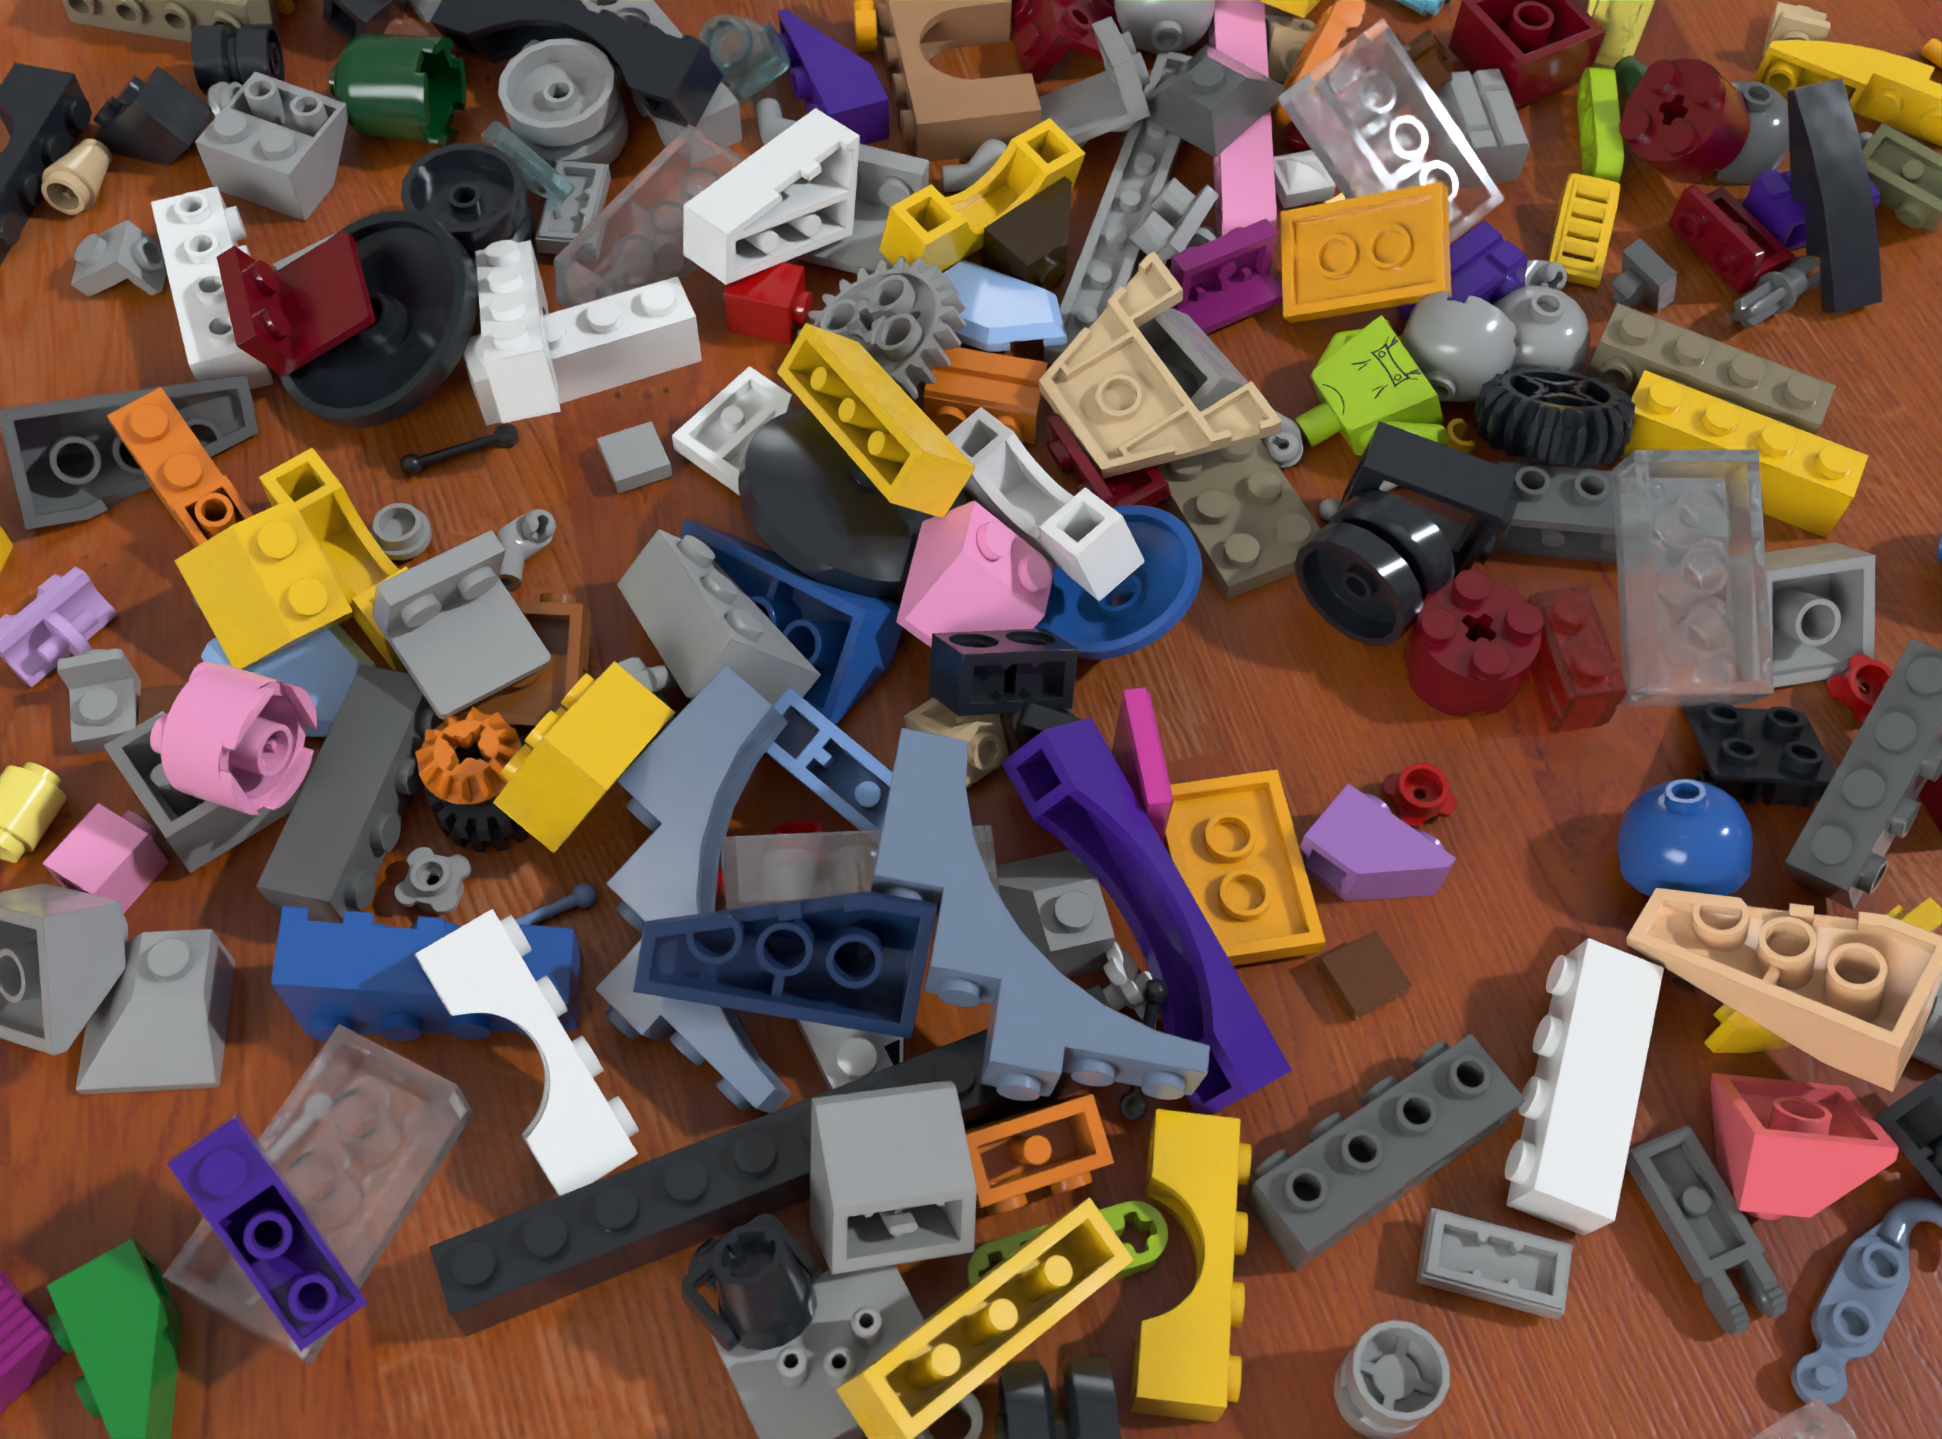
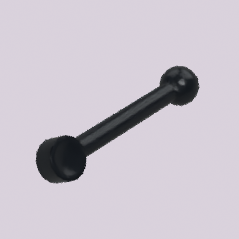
M505 423L499 425L495 429L494 434L421 456L413 453L406 454L400 460V469L406 475L416 476L425 466L498 445L501 448H512L519 440L517 429L514 425Z
M1150 979L1142 988V996L1146 1001L1142 1024L1154 1030L1159 1006L1166 1001L1169 995L1168 986L1163 980ZM1131 1085L1130 1091L1121 1097L1119 1105L1122 1114L1127 1119L1139 1120L1146 1115L1148 1103L1143 1096L1141 1086Z

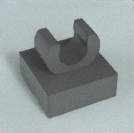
M1639 238L1622 251L1621 274L1611 283V287L1616 291L1611 296V301L1615 305L1619 303L1635 309L1644 300L1658 313L1675 300L1677 272Z

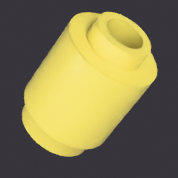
M26 762L23 768L9 765L0 776V859L16 863L24 852H33L67 800V796L59 788L62 780L55 773L41 765L32 762Z

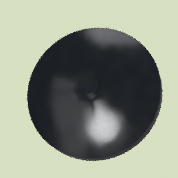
M388 211L373 214L346 226L333 235L335 236L341 231H346L354 237L375 322L287 376L283 377L279 374L284 388L298 405L331 425L352 429L374 427L391 422L415 409L428 399L448 378L464 353L471 337L479 298L478 280L472 259L461 242L433 219L415 212Z
M809 409L787 412L764 424L750 441L739 469L738 488L745 513L761 538L780 557L806 575L843 591L870 597H903L922 521L935 516L890 503ZM962 490L949 510L968 503Z

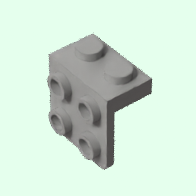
M1112 17L1092 24L1106 71L1038 97L1042 109L1041 123L1050 118L1080 148L1092 138L1110 131L1122 132L1128 130L1138 120L1151 116L1142 86L1150 84V78L1140 52L1137 53L1130 32L1127 31L1120 34Z

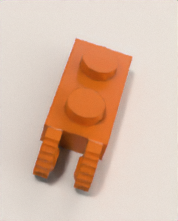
M1336 0L1334 5L1329 6L1321 14L1322 17L1316 23L1283 84L1286 88V95L1270 108L1271 123L1283 129L1297 116L1304 119L1312 111L1322 91L1316 88L1322 76L1327 77L1332 72L1343 54V49L1338 47V45L1346 38L1348 32L1354 31L1360 25L1363 19L1362 16L1366 14L1365 10L1367 7H1365L1366 2L1364 0Z

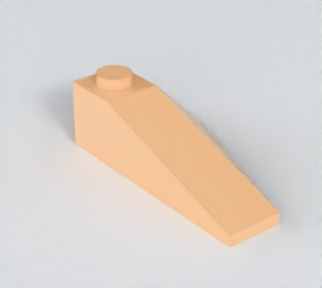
M1656 888L1626 937V945L1822 1063L1892 1092L1921 1037L1942 982V936L1885 914L1859 911L1858 919L1814 914V906L1790 903L1789 911L1747 906L1739 897Z

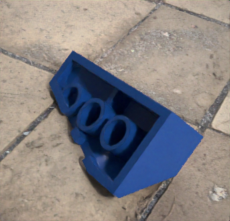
M684 520L679 538L683 539L685 535H691L706 544L713 551L716 563L821 674L804 695L803 699L833 724L837 725L891 666L903 629L896 622L900 605L887 598L864 596L834 588L801 572L776 552L697 521Z

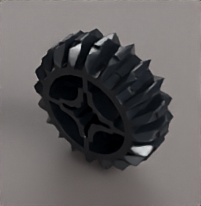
M1519 366L1513 370H1506L1504 374H1496L1492 380L1482 384L1479 396L1476 398L1473 413L1476 415L1474 428L1478 431V437L1488 442V445L1493 449L1505 450L1508 456H1520L1526 458L1528 462H1543L1549 467L1553 464H1559L1569 468H1573L1576 465L1591 468L1597 466L1598 463L1604 465L1612 463L1614 459L1623 456L1626 445L1630 443L1636 420L1634 418L1636 405L1630 400L1631 396L1626 392L1619 390L1612 383H1602L1598 377H1586L1580 375L1579 372H1565L1559 368L1550 370L1537 366L1534 369H1526Z

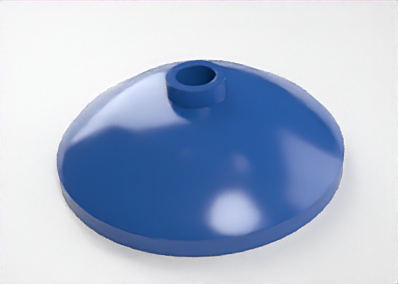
M1124 505L1112 507L1123 516L1145 562L1100 601L1056 566L1045 616L1034 628H1045L1078 648L1077 658L1094 660L1130 654L1150 645L1170 631L1192 605L1199 590L1202 577V559L1198 545L1191 531L1174 515L1151 506Z

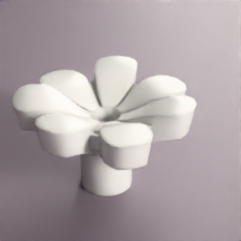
M1115 941L1113 948L1105 952L1109 961L1103 966L1111 984L1102 991L1111 1009L1118 1012L1127 1006L1135 1009L1143 1021L1146 1001L1142 996V988L1148 980L1152 979L1151 974L1148 971H1144L1139 975L1135 960L1127 951L1123 950L1119 942ZM1159 1006V1011H1158L1157 1019H1159V1018H1160V1015H1161L1160 1006Z

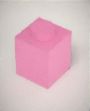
M97 803L42 864L64 888L121 901L122 913L124 914L167 866L169 861L154 842L159 833L150 823L130 810H127L121 817Z

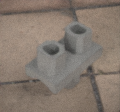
M1174 177L1157 193L1150 204L1154 210H1151L1141 219L1128 238L1147 255L1155 251L1165 265L1168 259H1172L1173 256L1180 254L1183 250L1217 239L1211 227L1199 226L1219 194L1207 184L1194 195Z

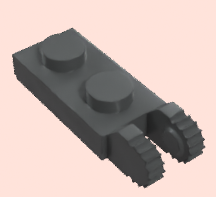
M1688 1125L1629 1150L1626 1167L1696 1286L1701 1284L1704 1302L1710 1312L1714 1314L1715 1321L1719 1323L1720 1328H1723L1725 1333H1729L1730 1336H1735L1748 1330L1750 1326V1318L1747 1315L1748 1311H1746L1744 1303L1740 1301L1737 1291L1726 1275V1272L1737 1267L1739 1269L1741 1285L1763 1316L1766 1315L1769 1319L1785 1313V1310L1788 1309L1786 1305L1788 1301L1785 1298L1786 1294L1782 1291V1286L1777 1283L1776 1276L1762 1255L1766 1250L1742 1211L1738 1210L1735 1199L1691 1127L1689 1128Z

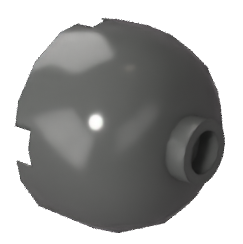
M1737 80L1730 83L1741 93L1745 100L1746 112L1750 115V131L1739 155L1730 165L1719 171L1715 179L1725 183L1750 185L1764 172L1781 167L1789 152L1788 102L1784 96L1768 85L1756 81Z

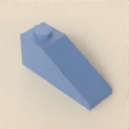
M789 687L773 705L788 724L765 754L879 846L893 772Z

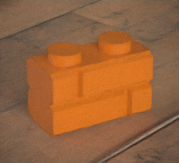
M958 347L945 350L944 353L950 359L951 364L944 367L935 366L931 372L937 381L934 384L926 383L924 389L923 412L945 435H948L977 409L982 407L1012 430L1021 442L1035 444L1045 400L1039 391L1038 380L1048 370V362Z

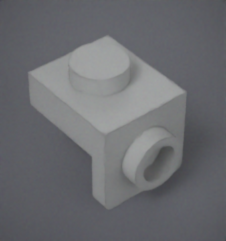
M125 220L98 235H88L81 241L75 251L74 258L77 263L71 285L87 297H91L125 279H129L151 296L161 292L163 289L167 270L161 245L129 220Z

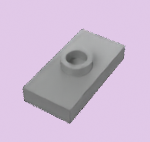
M556 160L535 238L538 253L592 257L611 180L609 164Z
M1431 1208L1426 1215L1416 1283L1558 1320L1565 1312L1573 1245Z

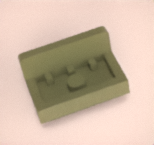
M1882 123L1862 149L1868 177L1880 193L1879 203L1892 209L1896 217L1904 224L1917 229L1924 227L1935 233L1942 224V155Z

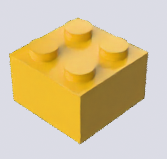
M615 661L597 680L586 673L561 701V704L569 710L566 711L563 707H560L555 713L552 710L549 711L525 739L527 744L512 757L500 772V775L509 782L493 801V804L553 853L557 851L613 787L620 776L630 767L675 713Z

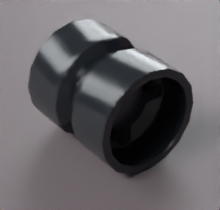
M246 24L243 28H238L236 34L229 25H196L192 30V65L197 84L204 95H208L209 88L219 82H226L228 84L237 82L244 85L254 72L285 82L282 44L278 31L273 24Z

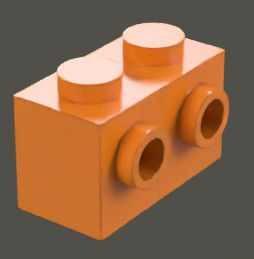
M1093 1094L1069 1096L965 1130L977 1187L976 1207H985L987 1216L1001 1214L1026 1205L1028 1203L1025 1195L1026 1192L1050 1185L1052 1194L1062 1193L1093 1182L1090 1171L1114 1163Z

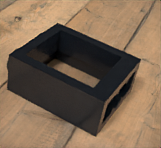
M1379 421L1345 487L1338 510L1359 491L1377 490L1385 480L1473 513L1466 525L1416 506L1441 530L1453 554L1455 568L1453 578H1456L1460 572L1471 569L1475 562L1484 565L1496 540L1497 532L1495 530L1505 533L1509 527L1518 504V499L1510 497L1516 472Z

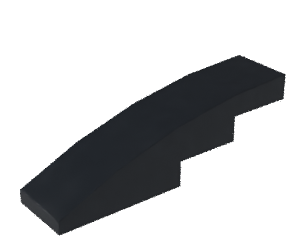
M1831 79L1788 89L1791 200L1805 201L1806 255L1820 257L1821 311L1836 314L1882 302L1879 242L1871 186L1859 132L1843 80Z

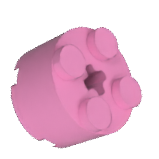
M204 661L193 669L189 682L176 697L169 713L162 715L155 722L150 735V745L154 752L161 754L166 778L176 790L249 815H260L257 810L263 807L276 810L283 806L294 795L304 780L314 750L304 747L306 728L317 729L316 708L310 695L301 687L230 665Z

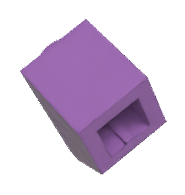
M1349 783L1304 835L1300 845L1306 873L1346 902L1435 895L1443 885L1456 860L1454 856L1445 851L1443 845L1434 836L1424 831H1416L1392 814L1389 807L1381 799L1371 794H1363Z

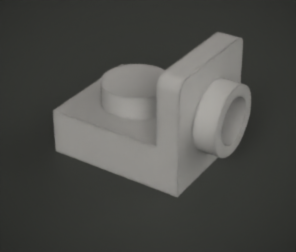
M93 649L81 655L61 658L57 661L58 674L69 689L71 743L80 755L106 750L103 745L137 726L141 679L121 649Z

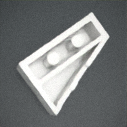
M816 108L684 204L683 255L724 284H729L853 235L860 135Z

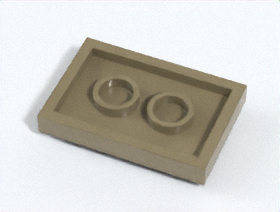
M1261 439L1156 465L1168 482L1171 496L1163 501L1172 515L1181 520L1191 531L1200 550L1202 563L1226 600L1295 573L1294 564L1298 550L1320 530L1275 460L1270 456Z

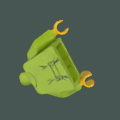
M1381 315L1365 328L1338 332L1332 337L1316 368L1310 375L1320 404L1295 418L1300 432L1311 448L1340 432L1355 455H1362L1378 422L1381 421L1470 454L1476 445L1475 442L1472 440H1460L1468 429L1466 422L1463 419L1456 418L1446 428L1440 425L1444 419L1438 395L1401 343L1402 334L1396 336L1392 330L1393 325L1390 321Z

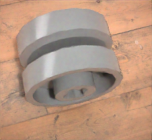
M572 38L548 39L525 48L509 61L501 74L498 96L509 121L512 135L523 161L537 173L552 177L556 160L610 164L620 155L628 141L629 121L624 104L619 96L620 89L614 69L607 55L594 45Z

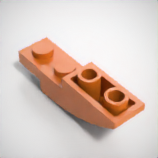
M162 387L107 415L111 426L143 470L147 481L195 548L228 527L254 516L227 476L221 474Z

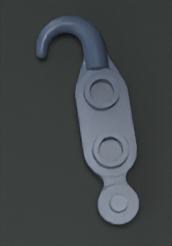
M1911 1197L1899 1201L1886 1213L1880 1224L1852 1242L1844 1250L1812 1313L1811 1325L1817 1342L1816 1351L1800 1358L1792 1368V1386L1805 1403L1814 1407H1828L1839 1402L1846 1394L1848 1385L1845 1373L1846 1363L1866 1357L1876 1349L1908 1287L1910 1279L1909 1236L1914 1226L1921 1221H1929L1942 1228L1941 1203L1931 1198Z

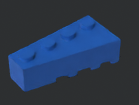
M282 906L271 985L307 1036L330 1043L346 1042L351 1040L353 1035L380 1034L386 1039L395 1041L416 1040L422 1036V1033L449 1032L454 1037L468 1040L486 1038L491 1034V1031H518L520 1034L529 1037L519 1026L495 1014L467 1013L452 1016L448 1013L414 954L459 929L461 926L447 922L445 918L418 916L417 923L413 924L410 928L389 927L373 922L374 913L344 911L343 923L308 921L309 908ZM518 924L532 949L530 953L522 957L535 981L547 975L561 996L568 1011L557 1018L564 1030H578L583 953L574 928Z

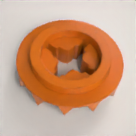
M472 706L468 714L456 717L453 715L449 716L434 730L425 729L424 743L421 749L415 751L421 780L433 795L454 804H475L500 794L509 782L500 775V772L522 746L516 729L507 724L498 712L493 715L482 714ZM477 742L480 753L486 761L480 758L478 760L466 758L461 764H458L459 760L452 747L458 748L461 746L462 748L469 749Z

